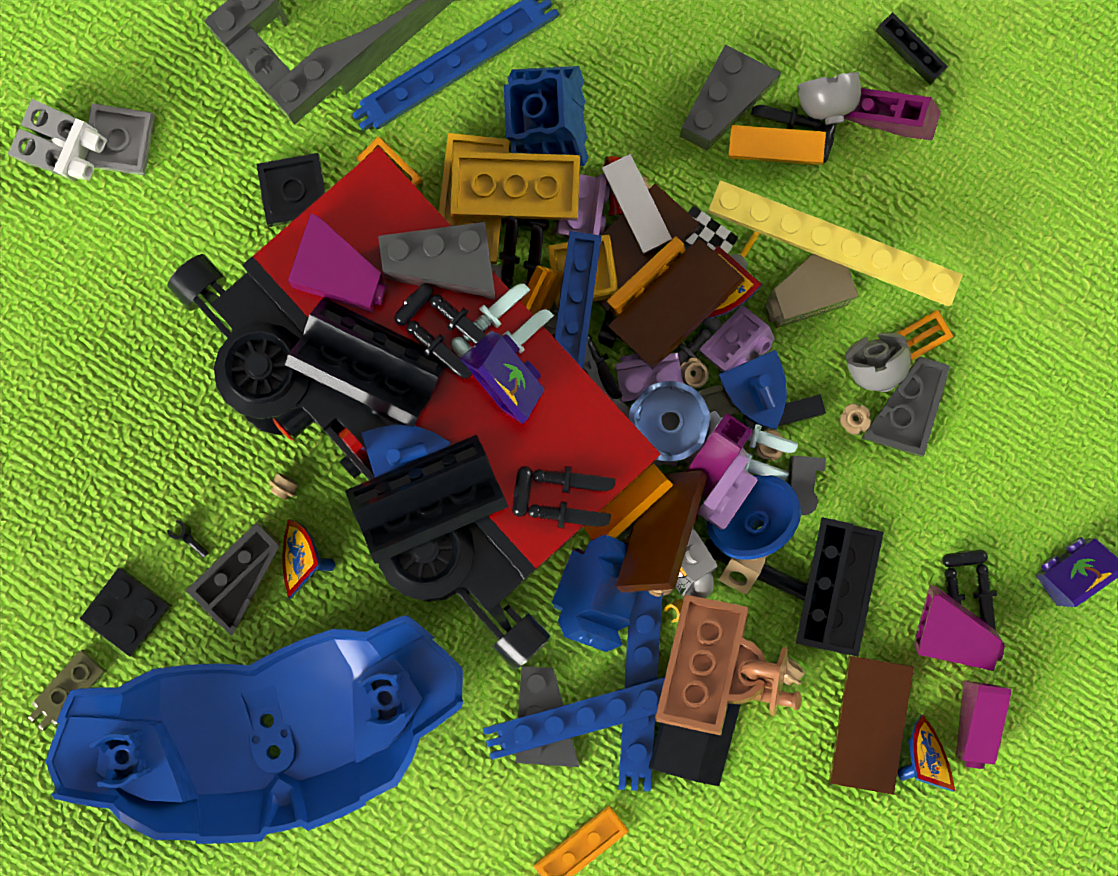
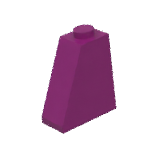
M310 214L288 278L291 287L373 313L375 304H382L387 285L382 284L383 277L381 272L317 215Z
M728 413L725 414L686 471L702 470L708 476L702 495L704 499L711 493L753 432Z
M929 585L914 640V646L918 655L994 671L996 662L1002 660L1005 645L998 632L934 585Z
M963 681L956 758L965 761L966 767L985 769V763L996 764L1012 689L994 684Z

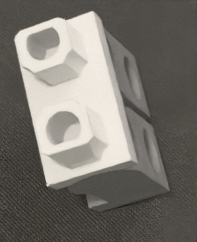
M31 99L21 125L38 135L50 138V141L18 129L8 155L23 163L47 170L75 182L76 179L89 181L94 172V165L85 161L89 150L97 153L103 151L107 139L97 133L98 130L84 121ZM41 111L36 124H34L35 114ZM29 139L26 148L22 154L21 146L24 141Z

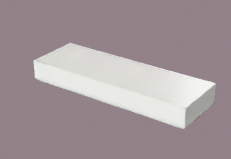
M631 154L602 167L603 173L643 255L670 242L672 238Z

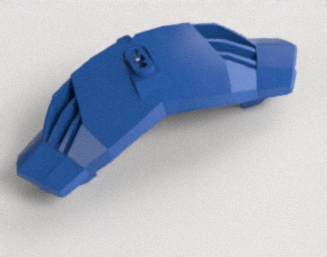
M408 615L383 623L367 632L331 629L283 647L251 665L216 663L157 668L130 680L118 688L70 690L56 723L59 724L46 759L48 771L55 786V790L51 795L56 800L108 808L122 823L154 840L195 841L196 844L243 843L263 841L267 834L297 827H303L309 831L366 806L367 801L399 784L412 762L419 739L462 708L463 670L433 640L434 636ZM266 714H271L274 718V723L271 727L263 721ZM272 745L280 748V756L274 757L270 754Z

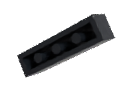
M893 12L877 28L876 32L929 85L948 68Z
M821 394L786 403L778 427L826 414ZM743 415L744 425L754 430L757 423ZM761 425V426H762V427H761V431H766V430H768V429H772V428H769V427H766V426Z

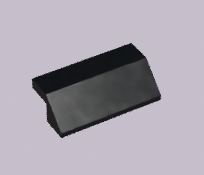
M325 297L322 298L310 313L303 336L289 352L285 362L286 366L413 428L425 411L447 367L433 354L427 358L423 354L427 347L425 348L423 345Z
M477 435L345 490L352 512L363 533L375 564L508 507Z
M821 518L796 644L856 657L859 656L884 532L854 526L852 523Z
M728 704L721 736L660 722L648 768L694 782L720 786L741 704Z

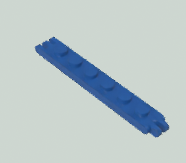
M521 0L362 99L359 102L361 108L356 110L352 116L356 121L366 115L368 116L367 119L359 124L362 131L369 129L373 125L376 130L382 128L550 23L560 15L557 9H553L546 14L544 13L553 5L551 0H544L539 4L537 3L539 0Z
M640 591L629 617L631 625L628 626L624 688L658 678L663 594L656 597L650 594L649 591ZM655 714L622 723L618 790H625L626 777H632V791H638L639 778H644V791H651L652 769L648 767L653 752Z
M665 677L482 728L484 734H492L497 731L498 735L496 738L486 740L487 747L498 744L501 746V750L489 753L491 760L654 715L657 713Z

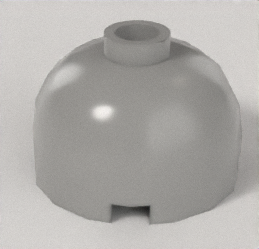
M858 72L839 74L837 77L832 78L823 77L801 83L797 86L799 100L804 111L814 119H825L826 125L844 122V115L853 112L859 105L861 98V83Z
M879 333V339L870 342L868 337H865L851 345L846 351L845 356L848 370L859 386L867 390L887 392L894 389L908 375L911 367L910 349L905 337L897 333Z

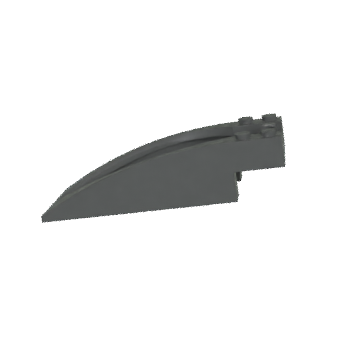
M227 0L208 16L204 22L216 39L295 125L336 88L340 87L346 94L349 93L454 0H412L385 20L340 41L315 49L291 71L258 35L276 17L285 27L287 26L289 21L279 0Z

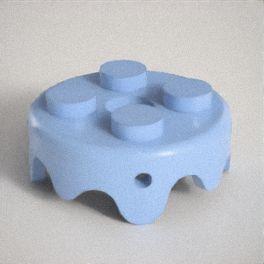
M664 381L647 387L632 404L629 411V420L661 454L656 460L677 461L693 455L702 447L710 432L711 418L706 401L699 392L681 382ZM668 412L676 413L680 419L679 426L672 431L665 429L662 424V418Z

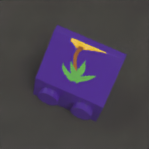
M491 331L465 353L460 360L502 411L523 424L529 418L545 390L538 382L541 374L528 360L525 363L521 361L516 354L520 350L519 347L507 334L501 336Z
M1079 537L1066 546L1068 551L1059 558L1057 555H1054L1045 560L1040 565L1042 570L1035 574L1056 606L1077 607L1118 578V558L1096 538L1083 539Z

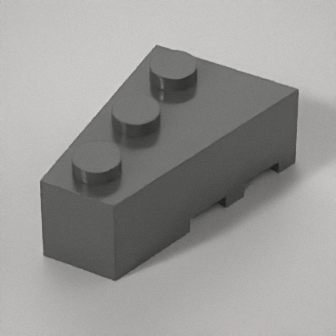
M725 45L683 124L679 137L708 150L731 128V125H734L768 90L777 84L781 72Z
M485 222L378 236L382 269L386 280L417 286L429 284L432 287L451 290V292L468 293L495 300Z
M258 519L187 588L186 592L232 636L281 541Z

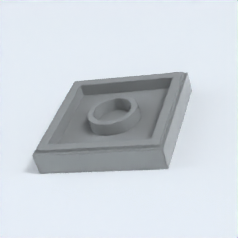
M91 103L88 124L98 130L97 133L105 137L107 142L100 153L89 150L85 161L92 163L94 168L145 176L155 114Z

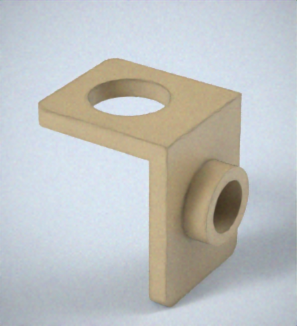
M767 556L750 560L731 557L719 580L743 594H747L760 575ZM734 571L740 572L746 576L747 581H735L730 573Z

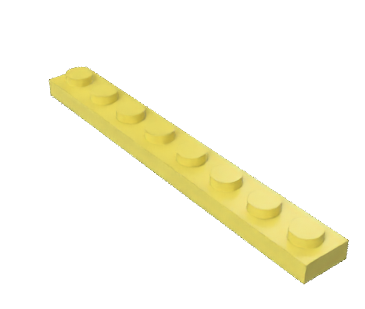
M721 180L707 212L946 306L952 305L963 274Z

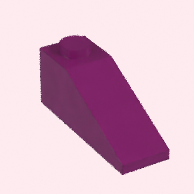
M861 88L859 105L853 112L844 115V119L899 136L932 141L941 111L931 97Z

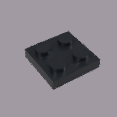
M318 153L256 164L268 227L290 224L326 193L321 160Z
M119 567L80 619L129 657H132L172 605L125 569Z

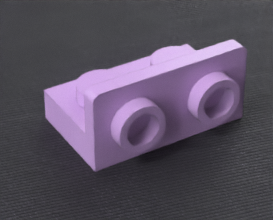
M580 174L578 221L557 220L555 235L569 237L570 231L594 235L603 233L606 217L602 215L603 203H607L610 186L606 185L607 179L605 175L600 174L597 177Z
M742 305L699 351L702 356L719 370L725 372L767 353L775 338L770 327Z
M670 353L653 370L636 354L621 357V363L615 364L620 391L623 394L621 397L622 402L637 400L647 387L659 382L677 381L683 383L678 353Z
M740 453L735 457L697 512V514L720 530H724L757 482L756 477L744 470L749 459Z

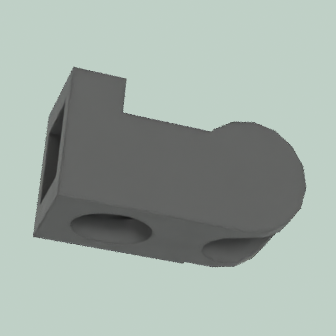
M790 456L788 484L798 496L801 505V515H809L817 507L818 499L814 492L816 471H825L826 458Z

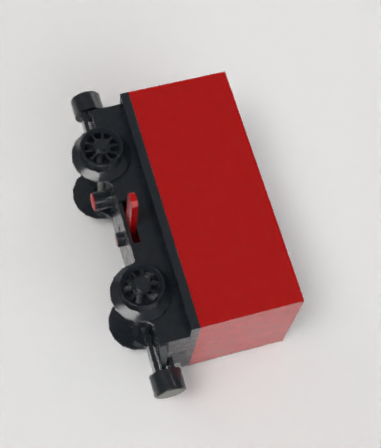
M379 147L242 265L247 273L226 291L222 288L226 282V277L205 254L194 256L182 264L174 272L167 284L171 292L189 311L200 308L227 338L218 350L214 374L216 387L228 405L240 414L245 415L247 421L261 431L275 435H285L290 440H294L290 435L296 438L312 423L319 424L346 454L339 463L354 479L363 473L368 480L375 477L361 433L378 427L407 424L286 366L285 362L289 352L303 336L310 313L323 298L292 288L288 282L310 214L317 215L380 271L383 277L382 284L387 285L384 300L381 305L375 304L373 313L336 301L333 302L419 343V340L417 341L413 337L414 335L407 332V324L400 326L394 320L396 312L419 286L385 279L378 236L450 227L451 225ZM493 271L495 300L484 298V296L468 293L460 294L451 292V290L432 287L433 295H441L458 312L463 307L469 312L466 317L472 323L476 322L475 320H478V317L481 318V315H483L479 310L480 307L485 305L489 309L510 289ZM429 299L410 321L418 322L420 327H424L435 338L439 334L444 336L445 339L442 343L459 357L452 349L451 342L456 337L464 338L463 333L456 327L450 331L446 327L450 321L445 316H442L440 311H437V308L431 306ZM519 300L498 319L502 323L498 328L491 323V326L488 325V328H485L486 330H483V332L487 335L493 331L503 336L508 330L513 334L533 314ZM208 302L216 310V312L232 328V333L226 328V326L217 318V316L208 308V306L205 303ZM544 326L522 345L525 351L521 354L519 352L516 353L523 363L528 360L541 374L538 382L545 389L529 418L523 424L503 412L473 374L468 379L462 378L446 367L425 411L415 425L432 431L451 442L449 446L477 435L508 507L379 562V568L388 583L405 596L433 602L446 600L458 593L499 639L492 647L513 670L520 668L549 641L551 636L530 612L524 618H521L508 604L504 610L517 623L512 628L500 603L586 526L565 522L564 528H557L558 520L554 521L555 519L551 521V519L547 520V518L546 520L544 518L540 519V517L532 518L528 512L523 517L515 516L512 512L518 469L522 466H527L531 468L533 473L537 469L564 473L565 466L572 467V473L616 479L614 488L609 491L570 487L569 493H563V485L545 484V482L538 483L532 477L528 509L533 504L544 505V507L547 505V507L551 506V508L554 506V508L558 507L560 509V502L564 501L568 502L567 508L601 512L661 455ZM467 341L471 347L476 345L472 341ZM470 593L507 632L505 635L470 598Z

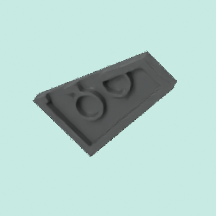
M918 357L911 366L908 375L897 386L861 439L923 457L950 365Z
M522 666L518 718L563 705L554 668ZM572 738L516 753L515 763L579 767Z

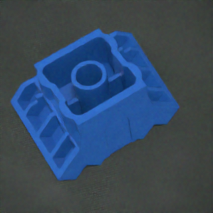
M579 66L512 69L508 76V84L504 85L506 138L511 141L512 153L580 155V166H585L589 158L584 145L588 138L584 122V104L586 101L581 89L584 79Z
M604 534L590 541L586 550L577 548L575 551L572 550L552 600L554 608L561 611L558 622L565 638L605 652L623 645L618 630L631 625L629 621L630 613L640 592H621L615 587L629 544Z

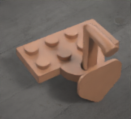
M685 594L655 717L656 722L721 736L728 704H743L753 699L770 703L769 711L772 716L776 715L778 705L792 707L796 711L799 710L802 703L801 693L798 691L795 693L781 691L788 660V648L782 647L777 664L767 662L763 652L753 642L743 639L749 613L748 607Z

